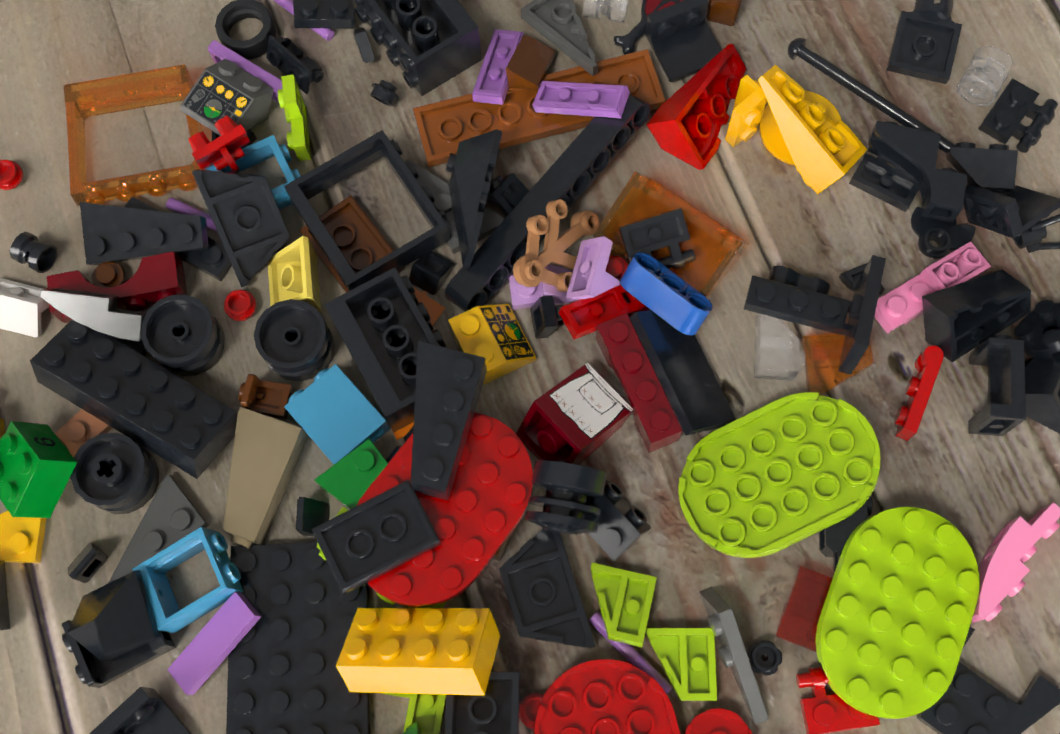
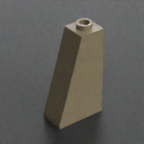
M240 407L237 415L223 531L233 536L230 542L250 549L252 543L255 545L264 544L308 435L301 427Z

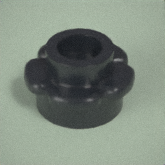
M381 80L379 84H372L373 90L370 96L377 101L392 107L395 99L399 100V96L395 93L397 88L384 80Z
M761 640L759 644H752L748 650L749 662L755 673H763L765 676L777 672L778 665L782 663V654L773 642ZM763 654L767 655V661L761 659Z

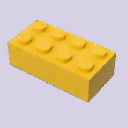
M357 608L336 667L350 692L485 696L501 635L490 608Z

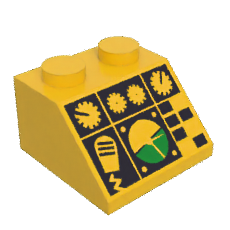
M509 304L477 306L448 319L451 333L460 351L486 359L487 372L483 385L537 360Z

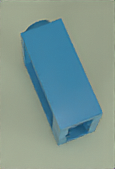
M274 135L243 148L242 151L245 156L235 161L239 168L235 173L275 156L287 183L271 189L279 210L291 205L292 202L284 186L301 176L297 168L290 170L288 162L292 161V158L285 143L278 145ZM214 165L206 169L211 171H217ZM229 165L220 170L221 172L234 173Z
M200 527L133 568V571L140 570L158 631L176 633L225 603L234 592H243L239 582L241 579L240 572L236 565L230 561L226 551L228 549L227 541L220 532ZM205 549L220 586L180 610L165 573Z

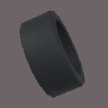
M256 0L232 1L223 7L217 15L215 28L221 44L247 60L261 57L267 52L269 35L276 38V29L269 10ZM256 18L262 21L263 28L252 39L239 41L232 39L229 35L232 26L242 19Z

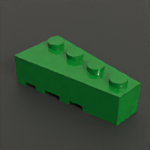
M368 439L315 478L314 481L324 491L350 510L357 506L363 494L388 463L371 440Z

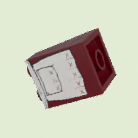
M587 363L533 402L516 435L538 460L580 465L623 426L634 409L627 403L624 397L619 395L604 380L599 372H596Z

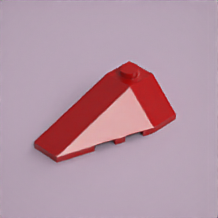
M733 43L728 44L665 101L646 124L662 150L698 170L706 167L719 148L721 140L718 138L721 126L727 125L729 115L726 112L731 99H736L740 81L746 71V67Z

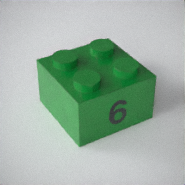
M11 421L6 433L0 439V500L12 517L50 518L77 464L75 458L48 424Z

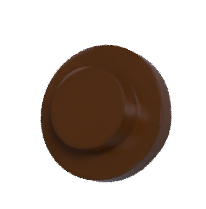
M114 262L100 264L92 274L93 285L101 288L116 287L123 284L125 280L123 269Z

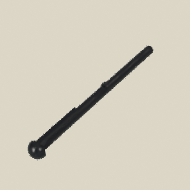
M796 38L790 42L788 55L792 60L798 56L903 126L914 129L926 128L931 132L937 133L908 112L906 113L832 63L804 46L806 39ZM940 136L938 149L947 154L950 147H956L954 143Z

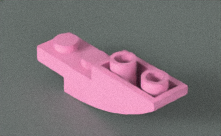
M970 241L926 267L916 277L880 297L877 301L874 317L888 334L923 314L922 296L975 279L988 270L991 265Z
M1054 502L1041 508L1028 523L1021 516L1009 521L996 536L978 567L980 588L972 623L984 619L987 622L992 620L1003 608L999 603L1007 595L1013 597L1024 587L1026 582L1022 579L1030 570L1023 563L1037 551L1034 544L1041 537L1047 539L1060 526L1056 522L1060 518V508Z

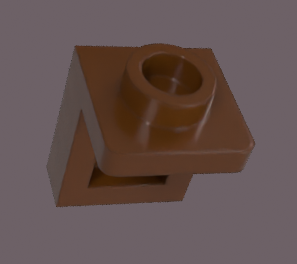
M248 374L246 383L243 382L241 384L239 401L243 408L269 417L287 420L288 411L284 406L289 403L288 400L293 395L294 388L289 384L260 380L255 374Z

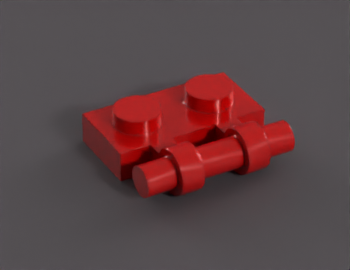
M821 667L809 668V672L796 674L798 688L811 687L813 698L800 699L806 734H824L880 725L878 717L854 709L837 694L826 695L825 684H828L829 680Z

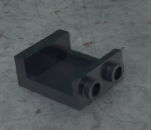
M1002 334L991 336L969 356V364L983 365L988 368V406L968 421L969 434L1003 436L1026 420L1024 340H1015L1009 335Z
M67 620L62 623L65 632L62 634L64 645L69 652L74 653L78 663L75 666L76 674L83 684H87L88 687L101 688L176 648L169 632L158 631L159 638L113 659L101 662L67 633L72 621Z

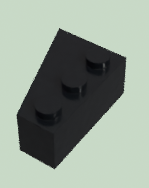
M999 270L922 296L925 341L931 346L934 345L941 348L944 356L951 362H954L991 336L998 334L1031 312V289L1004 270Z

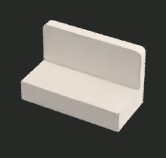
M0 278V329L32 337L41 335V313L49 307V303L40 297L41 290L43 289Z

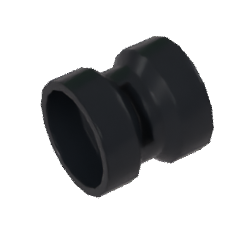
M23 232L13 241L10 248V256L21 264L27 263L32 270L38 273H45L55 263L57 248L47 241L40 242L39 238L30 232Z

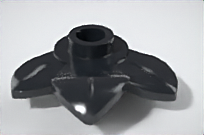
M916 207L911 216V227L919 237L918 247L929 258L938 259L945 256L949 250L959 249L969 243L975 234L974 226L966 224L957 225L956 219L952 223L921 216L922 208ZM929 241H935L938 244V248L933 247Z

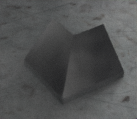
M140 570L133 571L84 595L80 601L67 633L101 662L113 659L160 637Z

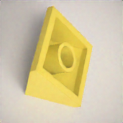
M302 236L274 254L268 261L270 307L277 302L293 299L305 301L321 313L317 254L309 238Z

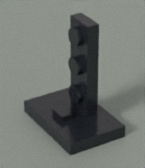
M872 255L855 287L852 301L752 275L743 309L845 336L838 371L851 375L869 346L886 258ZM847 313H849L848 324H845Z

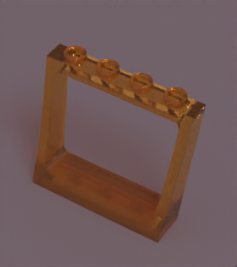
M185 64L64 85L70 195L77 206L80 205V202L104 205L105 201L114 199L128 202L131 196L136 198L137 195L149 193L152 196L159 197L163 196L166 190L180 188L183 191H192L197 188L192 171L200 169L195 159L190 165L86 183L85 120L91 116L184 101L194 86ZM186 114L190 137L198 132H202L201 123Z

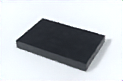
M409 480L312 529L344 595L441 545Z

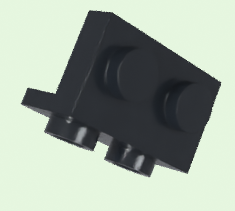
M606 480L603 497L587 498L586 504L601 509L600 516L584 515V519L598 523L597 533L588 534L615 561L642 535L647 533L651 527L646 522L647 518L644 513L637 507L631 506L625 500L620 487Z

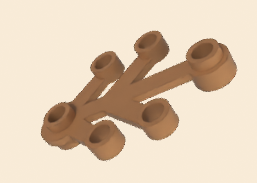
M559 199L550 201L547 204V218L543 215H537L527 220L526 253L513 266L515 280L525 287H535L540 282L556 287L559 292H567L572 273L556 274L545 269V267L549 263H554L574 270L577 257L564 253V251L580 237L591 236L599 228V218L595 213L588 210L576 212L571 217V228L558 238L560 219L565 218L568 213L566 203ZM545 234L544 250L539 254L540 235Z

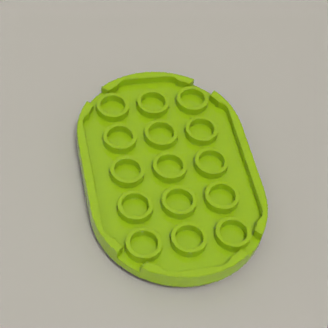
M815 392L788 395L711 432L701 439L687 456L682 475L679 477V501L691 529L711 548L734 557L756 558L767 556L848 518L866 503L875 489L880 473L879 443L868 420L860 411L840 398L836 400L821 396Z
M897 507L887 509L865 519L854 529L846 541L817 624L816 652L818 662H821L829 680L828 684L845 703L854 709L881 718L899 719L911 717L929 709L944 695L950 686L977 605L980 588L979 570L974 553L965 537L952 523L926 509Z

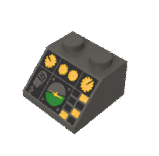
M224 59L205 68L182 102L180 110L218 135L220 134L214 124L225 116H229L237 125L241 124L245 131L268 119L274 89L259 78L244 71L235 63Z

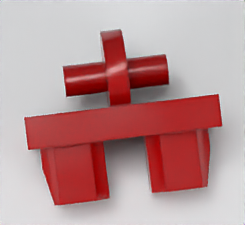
M229 116L221 118L214 124L221 135L210 142L203 131L189 137L188 140L193 150L191 154L201 170L214 165L217 171H220L229 165L234 173L239 170L235 161L245 156L241 148L251 142L241 124L237 125Z

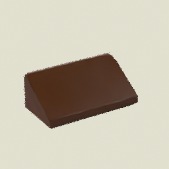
M523 35L506 67L509 88L537 90L555 56V50L528 35Z

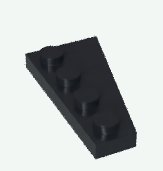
M80 202L86 265L142 259V257L173 251L177 254L209 249L206 217Z

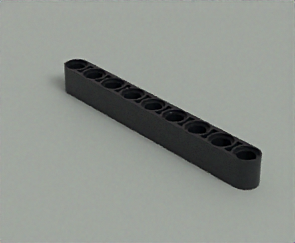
M630 93L621 119L594 117L474 253L470 268L462 267L450 280L445 289V297L464 312L477 306L486 305L513 274L515 262L526 253L527 220L537 215H543L547 218L546 206L550 201L563 200L569 210L647 121L651 110L649 103ZM545 234L540 235L539 244L545 238Z

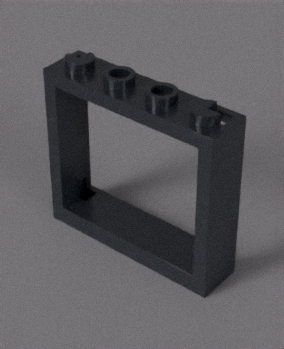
M383 130L284 186L290 201L348 291L393 268H396L397 271L451 239L448 229L451 223L447 219L446 213L442 209L437 211L433 205L435 199L426 185L420 186L416 180L419 176L410 161L405 163L400 155L403 153L400 146L393 139L390 141ZM384 157L432 229L355 274L308 200Z

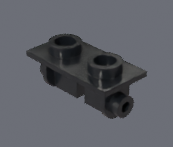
M269 35L266 58L285 76L294 75L299 88L307 95L310 83L313 81L318 83L323 79L324 73H322V68L308 56L299 60L303 57L304 52L292 43L289 38L279 37L276 39Z

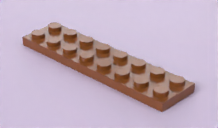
M648 49L596 62L598 73L593 76L581 66L547 74L542 80L627 86L631 94L649 103L651 110L659 109L666 101ZM508 88L503 105L473 102L471 93L413 108L428 167L447 163L450 153L456 154L459 142L496 129L502 131L499 149L584 128L594 117L535 112L532 105L539 88L537 90Z

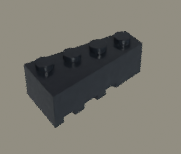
M418 341L411 484L415 492L449 500L487 372L486 359L484 357Z

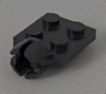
M916 0L913 12L901 11L888 59L887 71L947 84L950 79L962 24L955 23L951 19L953 0H940V3L934 4V0Z

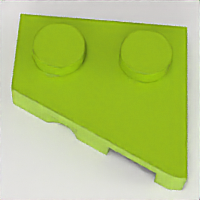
M592 562L590 572L608 640L643 647L657 577Z
M646 628V636L679 700L717 701L715 635L712 629Z

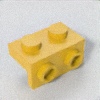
M745 75L740 81L725 140L733 148L742 140L747 142L756 133L767 102L759 81L752 80L748 75Z

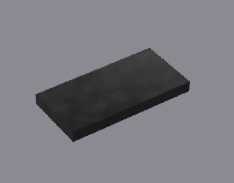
M652 310L634 313L630 317V321L684 434L687 436L720 428L735 421L736 418L695 335L681 333Z

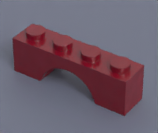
M174 251L142 257L136 273L125 283L111 288H101L92 285L79 270L47 276L48 288L118 295L117 308L140 311L145 309L146 306L153 305L168 296L187 295L183 262ZM49 304L50 312L61 322L69 323L72 320Z
M627 313L597 325L595 338L608 366L616 373L627 395L630 406L634 409L632 412L635 425L648 453L679 441L682 428Z

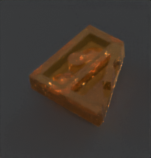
M839 334L803 336L801 345L808 392L823 395L869 368L873 364L870 341L868 348L850 375L838 371L845 336Z

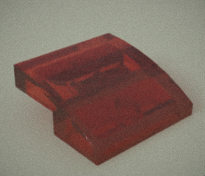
M800 566L797 570L789 599L784 605L776 630V637L816 652L817 624L833 578Z

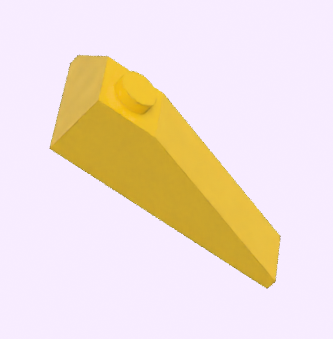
M774 65L758 79L797 171L801 174L806 185L811 187L817 195L844 176L867 151V148L843 121L838 120L835 123L824 113L826 112V107L820 102L816 104L810 102L805 97L803 87L777 65Z

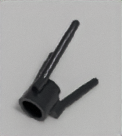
M1060 214L1042 221L1040 220L1023 234L1015 237L1013 240L1016 246L1020 249L1026 247L1028 253L1038 250L1060 249V242L1040 243L1047 236L1046 227L1060 222Z

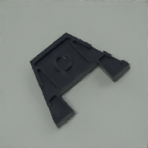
M971 626L969 627L964 646L975 631ZM958 662L953 680L947 691L929 709L917 714V719L938 734H1021L1060 704V689L1042 676L1037 675L1034 676L1019 702L1016 703Z

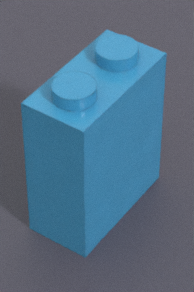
M336 364L330 369L325 368L320 371L310 386L305 390L300 389L289 398V403L284 406L333 465L368 439L374 444L390 430L387 421Z

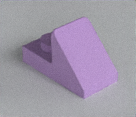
M605 236L581 241L566 295L567 300L574 301L593 298L620 285L618 279L605 271L613 244Z
M550 264L545 267V269L556 274L572 273V270ZM514 275L509 277L513 310L531 308L542 296H553L554 305L576 301L567 300V292H559L556 287L540 282L538 286L525 287L515 280Z

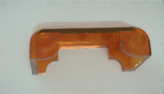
M635 171L593 237L605 236L613 242L610 252L611 256H614L616 252L627 256L619 227L682 208L691 239L680 242V250L682 252L693 249L696 261L684 264V268L678 270L671 268L670 270L709 298L749 243L654 179ZM668 247L651 251L652 257L660 259L669 256Z

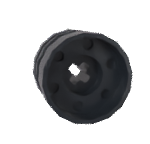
M548 460L535 461L532 484L546 490L545 496L529 497V504L543 507V511H526L525 520L535 523L545 530L573 535L597 533L598 523L585 520L584 515L600 516L601 509L586 504L587 498L603 497L607 473L577 464Z

